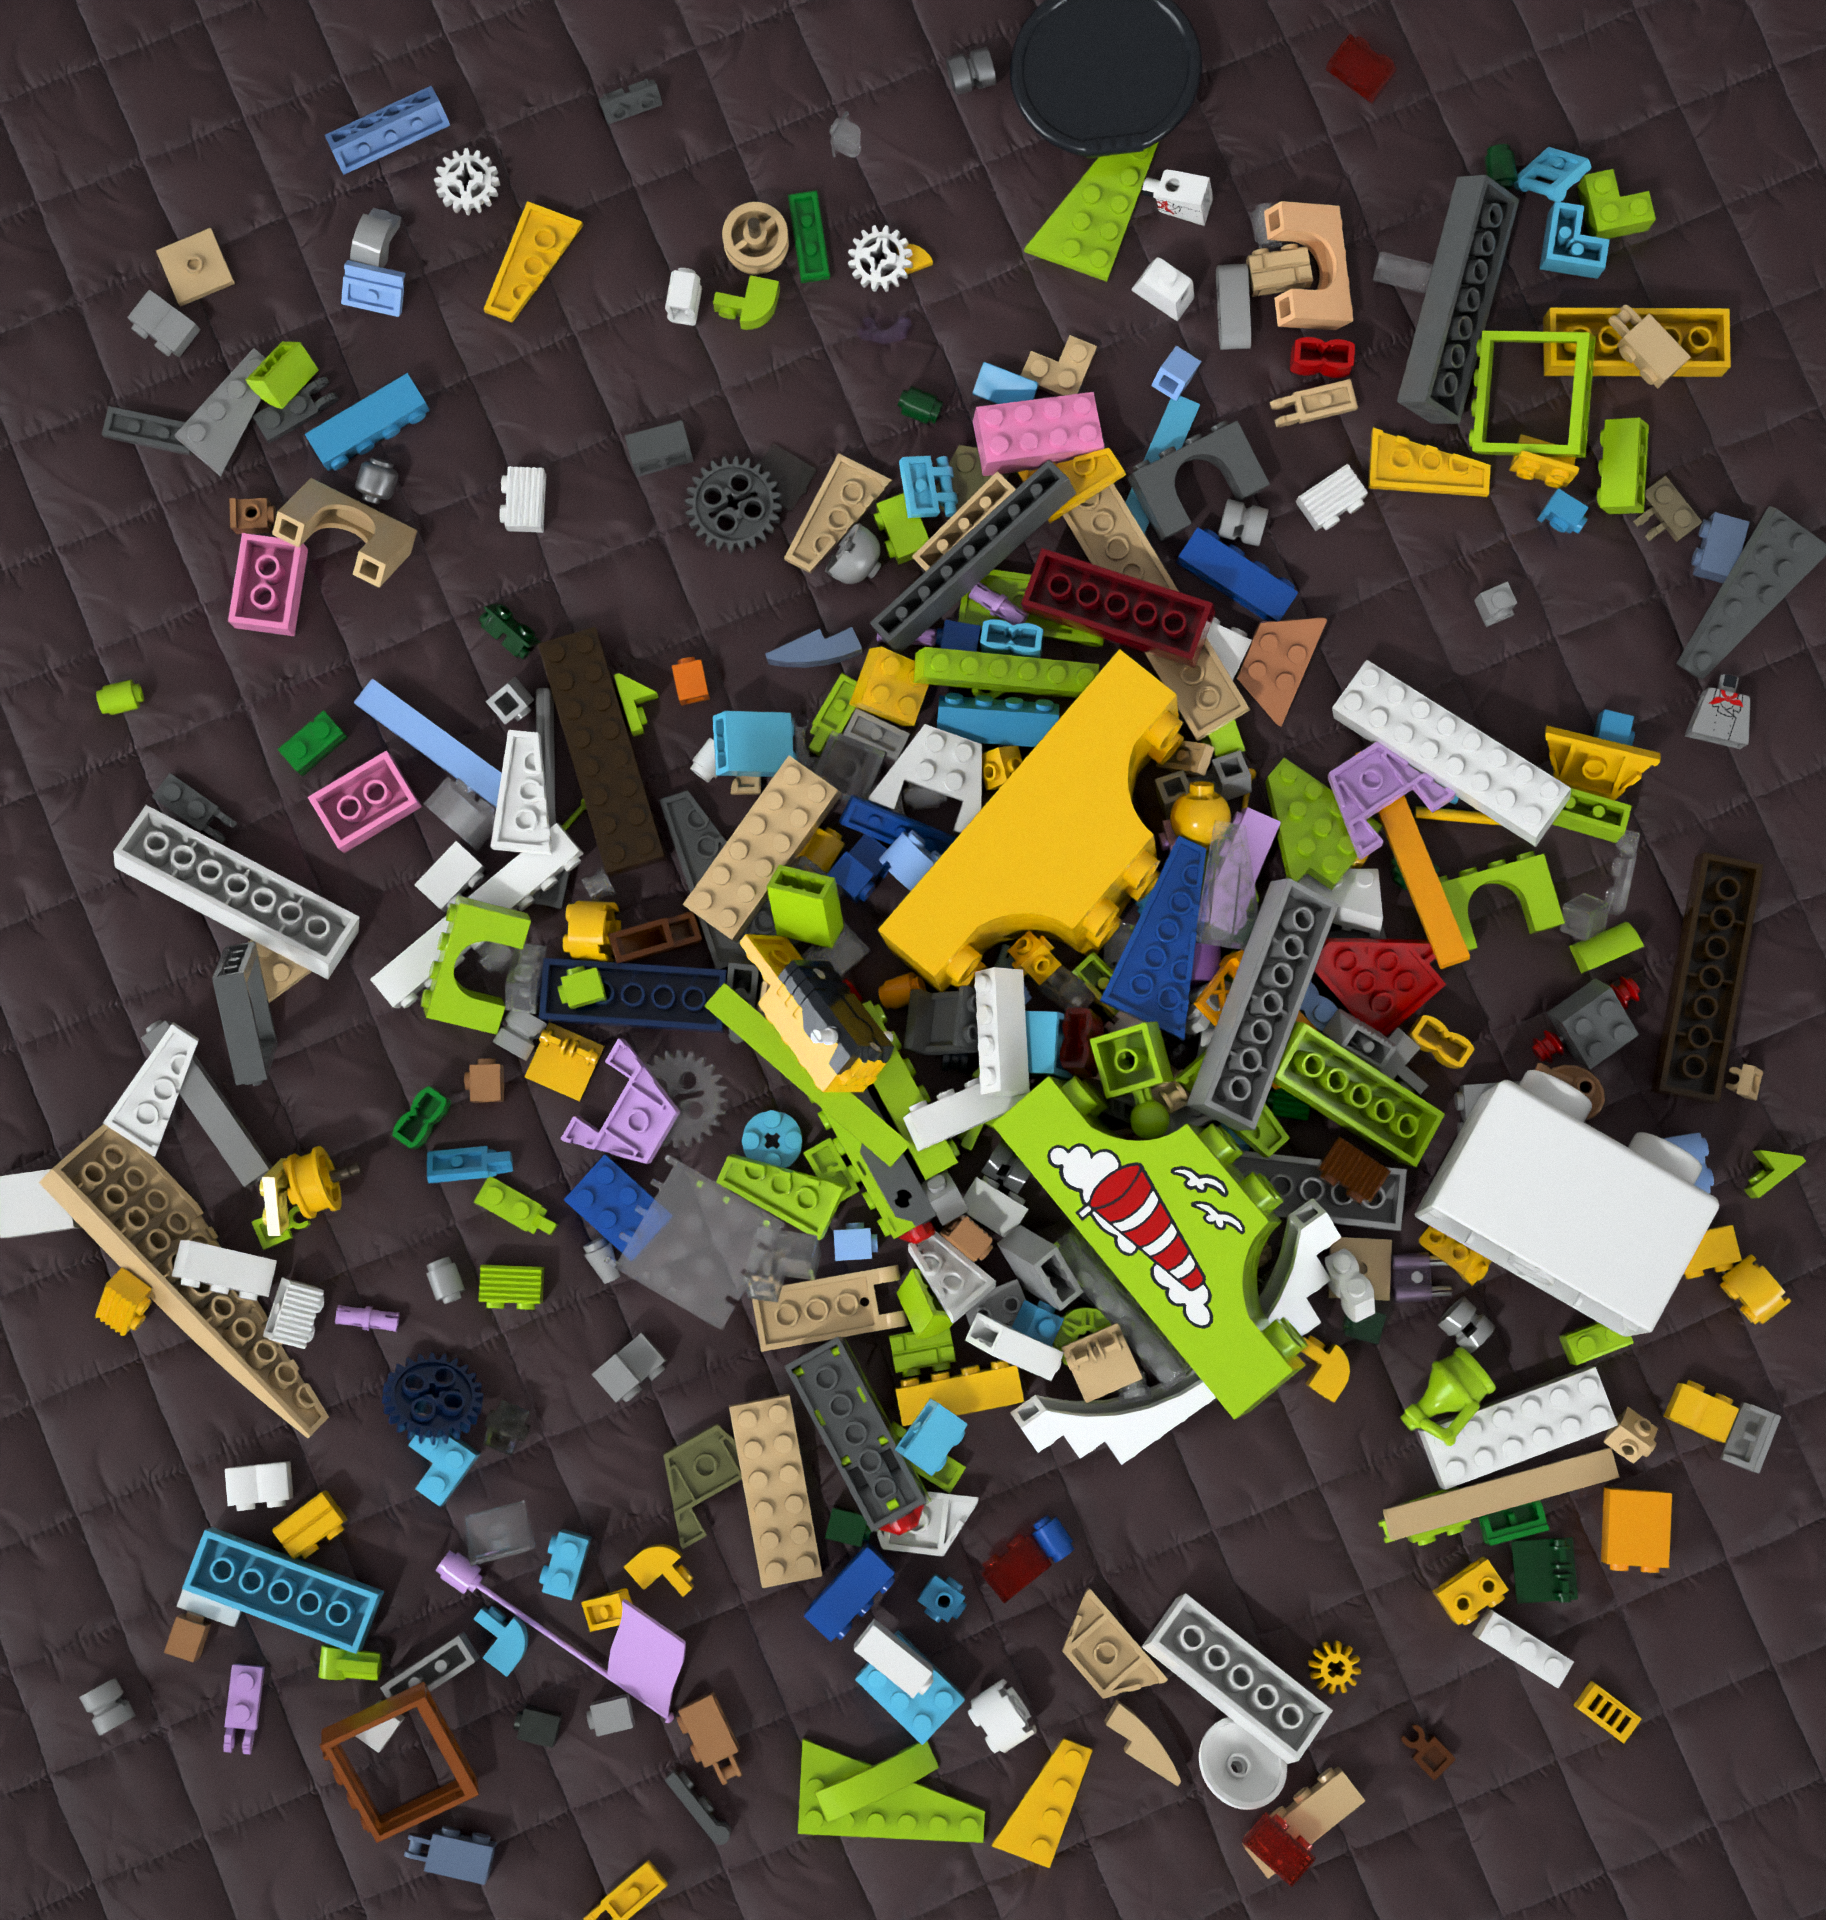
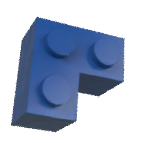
M864 834L849 853L846 851L827 876L835 878L837 889L853 903L857 904L860 899L865 902L875 891L874 882L878 877L881 876L884 879L890 873L888 871L891 868L890 863L886 861L882 865L879 861V858L887 849L873 837Z

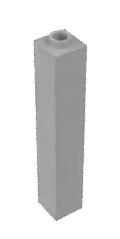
M158 1020L146 1028L147 1034L142 1036L141 1039L151 1053L173 1022ZM194 1054L179 1094L244 1187L251 1188L273 1166Z

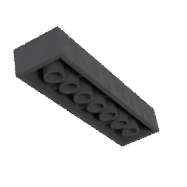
M1487 175L1460 176L1456 179L1405 373L1399 389L1397 402L1431 424H1460L1478 357L1476 351L1477 341L1482 339V331H1485L1519 203L1517 197Z

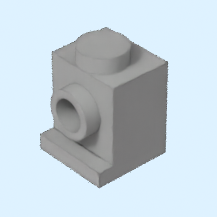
M1508 581L1480 593L1474 600L1486 627L1514 616L1512 609L1517 604Z

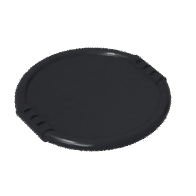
M1045 0L1024 22L1015 40L1010 60L1012 93L1027 123L1050 144L1066 152L1084 156L1086 159L1144 152V149L1161 141L1181 123L1189 112L1198 93L1202 76V53L1197 34L1186 14L1173 0Z

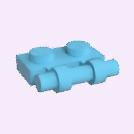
M931 456L902 457L899 460L908 518L937 517L940 513L939 505L944 507L946 517H952L957 512L956 504L958 503L957 493L953 491L952 485L954 473L953 468L949 466L947 456L936 458L937 467H932ZM935 479L940 481V493L936 491Z

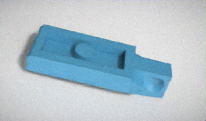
M488 1146L427 1152L428 1183L489 1178V1176L493 1177L497 1174L513 1171L511 1152H496V1150L488 1149Z

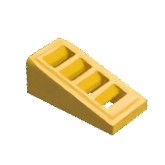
M1593 1681L1589 1682L1573 1704L1574 1707L1623 1744L1642 1720ZM1598 1694L1601 1695L1602 1698L1593 1711H1590L1588 1709ZM1607 1701L1610 1702L1611 1706L1605 1712L1603 1717H1598L1597 1715L1605 1706ZM1618 1708L1621 1712L1610 1726L1607 1724V1721ZM1627 1715L1631 1719L1622 1732L1619 1733L1616 1729Z

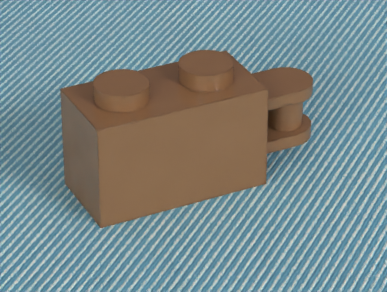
M712 1691L681 1706L678 1711L680 1716L676 1717L682 1733H689L693 1742L690 1745V1750L697 1763L702 1761L705 1768L713 1764L722 1785L727 1784V1780L736 1775L738 1778L743 1776L734 1755L739 1752L740 1746L715 1692ZM728 1757L731 1764L721 1768L719 1761Z

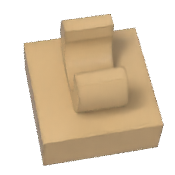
M1743 1064L1742 1070L1737 1067H1731L1729 1072L1739 1075V1082L1737 1084L1726 1083L1725 1087L1745 1099L1757 1101L1763 1071L1756 1066Z

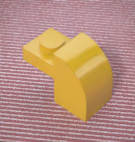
M1311 1335L1308 1339L1303 1337L1308 1346L1301 1352L1318 1363L1305 1384L1329 1401L1335 1402L1349 1379L1350 1366L1347 1356L1336 1344H1331L1327 1352H1325L1323 1349L1326 1345Z
M655 1544L648 1546L624 1566L626 1571L643 1590L662 1574L682 1597L694 1587L690 1582L694 1579L691 1573L682 1564L679 1567L675 1564L683 1554L670 1545Z

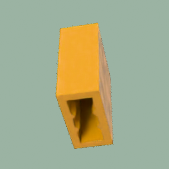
M1604 1487L1601 1562L1610 1564V1570L1629 1571V1566H1641V1572L1659 1573V1568H1669L1672 1493Z

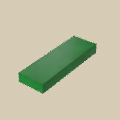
M817 190L789 194L788 201L801 283L830 279Z

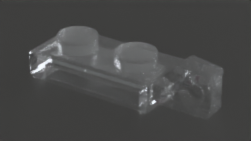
M1626 830L1625 834L1615 844L1620 851V858L1614 859L1611 875L1616 876L1614 886L1608 888L1605 898V904L1609 905V914L1618 916L1626 909L1637 857L1636 851L1640 837L1638 832Z

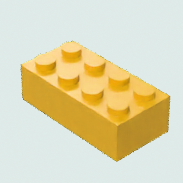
M1004 1360L990 1362L991 1368L980 1370L978 1365L960 1368L961 1374L949 1376L948 1371L930 1374L931 1380L919 1382L918 1377L900 1380L901 1386L895 1387L902 1426L912 1425L930 1398L956 1416L1024 1402L1018 1367Z

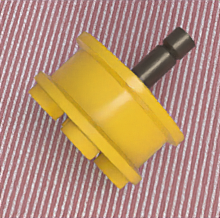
M321 1146L314 1147L311 1153L303 1156L291 1154L287 1160L283 1161V1168L290 1183V1187L287 1188L288 1198L292 1205H298L302 1215L307 1219L315 1218L317 1212L328 1208L331 1211L340 1210L342 1197L339 1181L363 1173L360 1162L334 1169L329 1155Z

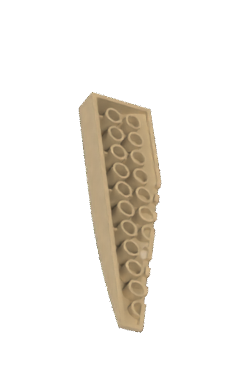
M103 1124L39 1182L40 1185L120 1267H124L153 1288L149 1297L190 1338L257 1398L307 1438L311 1437L329 1418L308 1383L305 1384L299 1375L298 1365L294 1359H289L281 1346L283 1343L269 1340L263 1336L268 1317L258 1300L252 1301L239 1298L240 1292L230 1289L228 1295L210 1291L211 1285L200 1283L199 1288L181 1285V1278L172 1277L180 1240H190L216 1247L221 1246L216 1240L218 1235L213 1227H208L201 1216L204 1213L198 1203L151 1154Z

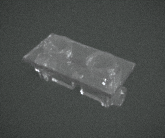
M846 111L841 119L836 118L829 131V134H831L830 144L832 145L833 157H836L837 153L841 152L848 157L854 158L861 152L860 128L849 121V112Z
M1379 252L1373 281L1426 293L1433 264Z

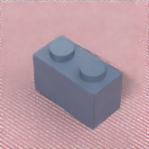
M1714 512L1707 520L1704 519L1699 530V537H1702L1700 548L1695 549L1691 560V565L1695 566L1693 575L1724 583L1742 553L1750 522Z

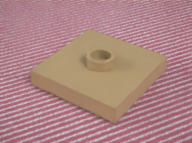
M211 228L156 250L180 307L235 284Z
M1341 1237L1329 1247V1255L1344 1248L1350 1251L1358 1262L1359 1273L1363 1274L1373 1286L1374 1300L1390 1301L1392 1240ZM1328 1286L1327 1298H1339Z

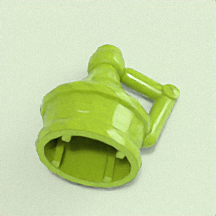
M1460 1346L1454 1350L1453 1355L1440 1361H1433L1428 1388L1417 1404L1408 1406L1400 1418L1410 1431L1422 1428L1443 1441L1446 1446H1452L1455 1444L1458 1434L1479 1410L1480 1401L1486 1394L1493 1393L1496 1386L1481 1365L1468 1351ZM1460 1412L1448 1428H1444L1429 1419L1437 1414Z

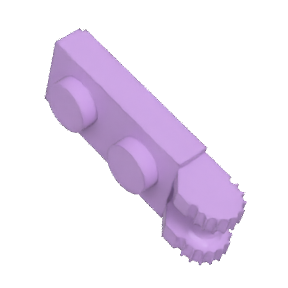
M232 1664L224 1726L227 1727L224 1736V1752H232L235 1745L236 1728L246 1729L242 1750L243 1754L251 1755L255 1730L258 1729L265 1666Z

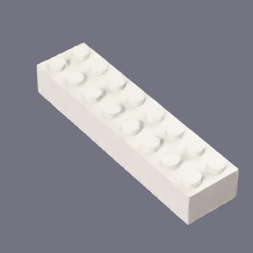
M1368 660L1364 662L1332 707L1334 719L1373 744L1379 742L1408 761L1409 766L1422 774L1424 772L1434 778V782L1443 788H1450L1455 792V796L1535 847L1570 799L1571 788Z
M147 805L113 851L115 868L326 979H329L359 933V916Z

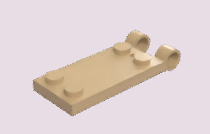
M888 1266L751 1291L761 1352L830 1340L838 1336L847 1337L909 1325L904 1310L879 1315L874 1288L875 1284L901 1280L899 1266ZM863 1297H866L869 1300V1304L867 1306H862L860 1304V1300Z

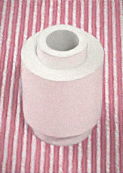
M709 738L693 758V765L690 767L696 775L708 783L712 778L716 779L718 777L716 776L714 740Z

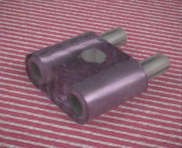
M1428 1252L1391 1254L1394 1303L1431 1301L1432 1297L1451 1296L1452 1292L1432 1293V1291L1452 1290L1450 1285L1432 1286L1430 1266H1447V1264L1443 1261L1430 1262V1260L1440 1259L1436 1256H1429Z

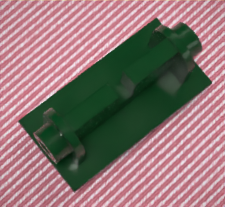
M495 603L483 608L487 612H484L478 619L482 623L481 627L496 640H499L503 633H505L507 637L501 645L516 658L520 657L524 660L531 652L528 648L541 643L534 637L535 633L530 627L520 624L512 617L513 613L506 606Z

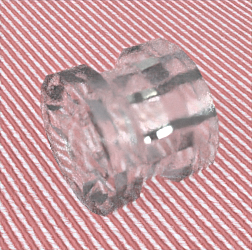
M603 867L598 869L595 875L581 878L592 901L601 902L603 897L617 894Z

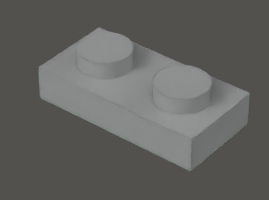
M856 708L843 733V737L896 762L910 737V733Z

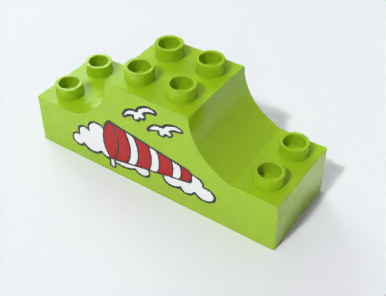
M1048 1076L995 1121L992 1126L1235 1420L1249 1413L1306 1366L1297 1354L1305 1349L1308 1344L1285 1317H1282L1280 1320L1276 1319L1272 1323L1269 1322L1263 1314L1257 1291V1270L1260 1255L1269 1236L1282 1223L1273 1210L1283 1203L1284 1199L1262 1173L1256 1174L1252 1172L1246 1178L1243 1176L1233 1162L1242 1156L1244 1152L1221 1125L1216 1127L1211 1123L1204 1129L1200 1126L1185 1124L1179 1130L1161 1138L1141 1141L1130 1140L1112 1132L1098 1116L1109 1105L1087 1079L1081 1081L1074 1076L1069 1081Z

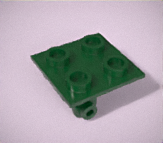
M1573 1537L1511 1541L1516 1604L1549 1601L1566 1603L1572 1602L1571 1600H1578Z

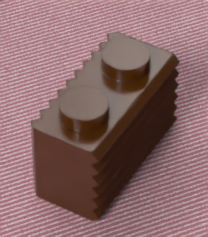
M1341 1137L1335 1138L1316 1167L1317 1170L1322 1172L1319 1177L1333 1187L1337 1183L1347 1189L1345 1195L1359 1204L1363 1200L1367 1203L1371 1202L1391 1172Z

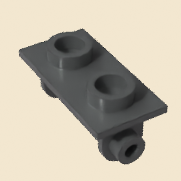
M645 78L643 81L629 85L630 92L624 93L623 88L607 94L604 93L603 97L598 100L607 125L663 105L654 79L648 81Z

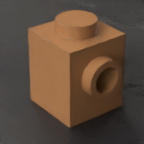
M477 1059V1065H469L470 1072H465L464 1083L465 1090H470V1101L473 1103L504 1102V1066L496 1064V1059Z

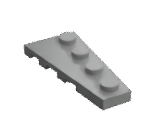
M255 348L250 351L174 436L220 477L261 401V398L245 381L266 359Z

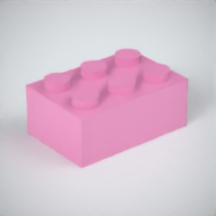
M242 533L228 622L234 628L295 636L308 548L304 543L298 548L280 538Z
M384 751L308 797L337 848L343 853H346L422 807L395 760L387 751Z

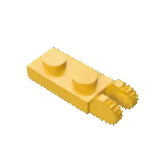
M648 1859L601 1899L600 1904L583 1919L596 1920L602 1912L607 1910L612 1916L611 1920H628L667 1887L668 1882Z

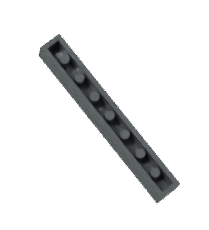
M1050 460L1044 463L870 622L879 637L895 653L901 654L1076 494L1069 478Z

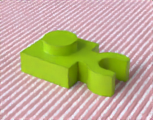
M298 1206L293 1207L289 1211V1227L280 1236H268L267 1226L263 1224L262 1217L251 1222L263 1250L293 1238L290 1229H305L310 1226L311 1223L308 1220L302 1223L296 1221V1214L300 1212Z

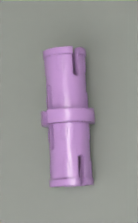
M981 582L972 588L968 596L989 610L990 615L993 617L998 616L1013 626L1025 623L1029 616V613L1008 601L1007 596L997 594Z
M338 1305L335 1324L363 1327L362 1330L367 1331L373 1328L397 1332L400 1312L373 1310L371 1306L355 1308Z

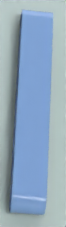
M371 679L356 698L354 704L487 802L497 807L502 773L377 681Z

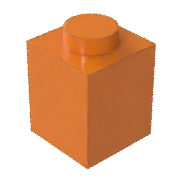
M687 657L678 660L677 665H672L681 706L710 700L701 659L695 660V657Z

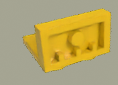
M1523 434L1519 436L1517 441L1520 444L1556 445ZM1521 451L1518 456H1513L1509 471L1516 472V476L1522 479L1533 480V478L1545 481V485L1549 487L1562 488V486L1567 487L1579 472V467L1574 466L1575 457H1544L1527 451Z

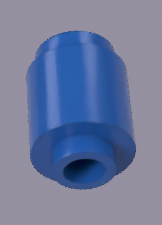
M1045 1515L1033 1524L1035 1530L1031 1533L1047 1558L1051 1557L1054 1563L1060 1561L1075 1549L1071 1544L1072 1538L1057 1516L1050 1519L1048 1515Z

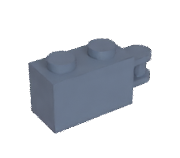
M442 1826V1829L434 1831L432 1837L418 1833H409L408 1839L410 1844L408 1850H405L404 1856L426 1862L425 1872L485 1885L489 1879L497 1842L490 1841L491 1837L486 1834L472 1833V1836L460 1834V1829ZM422 1843L430 1845L428 1854L420 1852Z

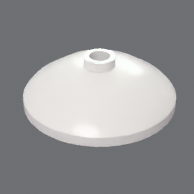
M1230 1717L1224 1718L1210 1727L1201 1741L1199 1766L1203 1779L1212 1793L1222 1802L1234 1808L1253 1810L1269 1804L1280 1794L1287 1777V1763ZM1231 1764L1237 1767V1773L1232 1770Z

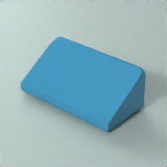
M983 362L972 395L996 404L1034 400L1039 383Z

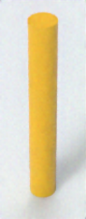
M1415 806L1414 818L1502 826L1478 811L1439 808L1432 813L1428 807Z

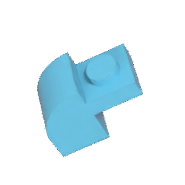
M484 1606L474 1617V1620L496 1636L497 1640L484 1655L483 1659L508 1677L527 1650V1628L518 1616L513 1617L508 1624L504 1621L506 1616L493 1606L490 1609Z

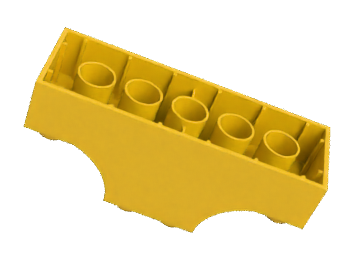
M1119 649L880 926L878 931L891 953L936 991L950 992L954 988L959 990L960 986L965 985L974 988L975 972L987 969V966L981 962L983 954L998 944L1021 938L1029 930L1036 937L1043 935L1045 938L1063 942L1078 952L1084 948L1088 941L1097 948L1103 947L1122 923V920L1116 916L1120 910L1119 905L1128 895L1137 902H1141L1154 888L1160 872L1156 870L1160 861L1157 859L1154 834L1142 823L1132 803L1134 787L1140 771L1151 759L1161 766L1164 765L1174 755L1184 740V737L1178 733L1183 722L1179 719L1177 694Z

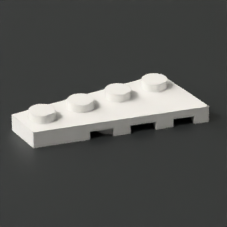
M508 730L491 840V848L493 850L552 855L541 737L538 732Z
M173 1022L103 1124L155 1157L199 1039Z

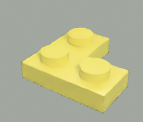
M281 1158L260 1181V1194L265 1199L262 1218L263 1224L267 1226L268 1236H280L289 1227L287 1188L290 1187V1183L283 1168V1161L287 1160V1158Z

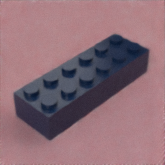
M543 958L539 1019L545 1022L724 1033V1023L704 1005L723 983L727 984L728 972L721 969ZM580 966H584L585 970L596 967L599 969L607 999L575 1009L569 1008L568 1003L562 1004L558 986L562 985L561 977L567 976L566 971Z

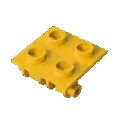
M549 1022L546 1030L544 1029L540 1035V1043L525 1074V1078L580 1102L605 1046Z

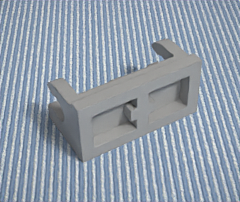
M1742 1402L1720 1459L1759 1474L1781 1416L1755 1405Z

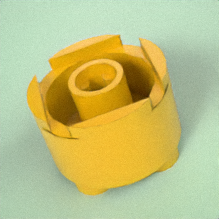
M576 901L574 904H568L566 907L568 934H565L563 937L564 952H570L573 960L613 962L615 959L611 957L613 951L607 935L621 930V920H615L614 912H619L617 904L615 902Z
M1750 1254L1722 1276L1724 1281L1720 1284V1287L1731 1299H1739L1743 1306L1739 1309L1751 1323L1753 1322L1756 1325L1759 1322L1763 1325L1787 1306L1791 1300L1786 1296L1781 1297L1786 1292L1763 1265L1761 1267L1757 1263L1753 1265V1262L1757 1259Z

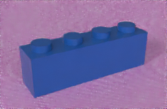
M1198 527L1178 556L1176 564L1264 621H1280L1299 593L1294 590L1295 585L1283 577L1277 579L1269 573L1270 569L1261 562L1255 561L1253 563L1244 557L1245 553L1234 545L1226 546L1219 541L1220 537L1207 528L1203 531Z

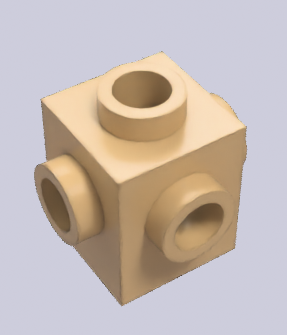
M1627 1407L1616 1418L1618 1426L1608 1429L1604 1443L1634 1464L1642 1455L1648 1457L1657 1444L1654 1438L1658 1428L1651 1424L1649 1420Z

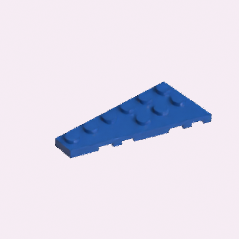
M1178 836L1100 1002L1142 1022L1158 1021L1161 1031L1184 1041L1206 848Z

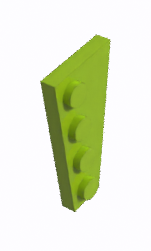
M1207 1050L1174 1078L1190 1094ZM1266 1103L1255 1130L1237 1131L1229 1127L1263 1158L1270 1157L1290 1139Z
M735 1154L727 1156L716 1181L718 1184L818 1240L824 1238L848 1186Z

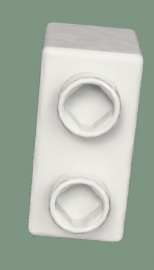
M1528 1070L1519 1085L1510 1080H1503L1482 1093L1419 1204L1415 1217L1622 1336L1628 1337L1652 1332L1719 1209V1201L1716 1197L1694 1185L1702 1171L1701 1163L1690 1153L1658 1136L1638 1132L1634 1135L1630 1145L1626 1147L1584 1123L1592 1109V1102L1588 1097L1568 1083L1541 1071Z

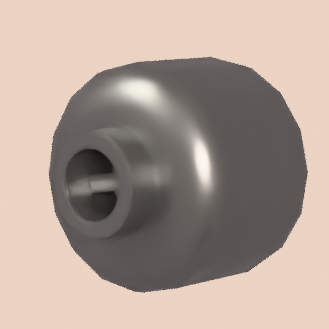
M372 457L370 462L365 461L361 464L355 488L363 493V500L380 504L381 499L388 500L393 496L398 479V473L393 469L394 464Z

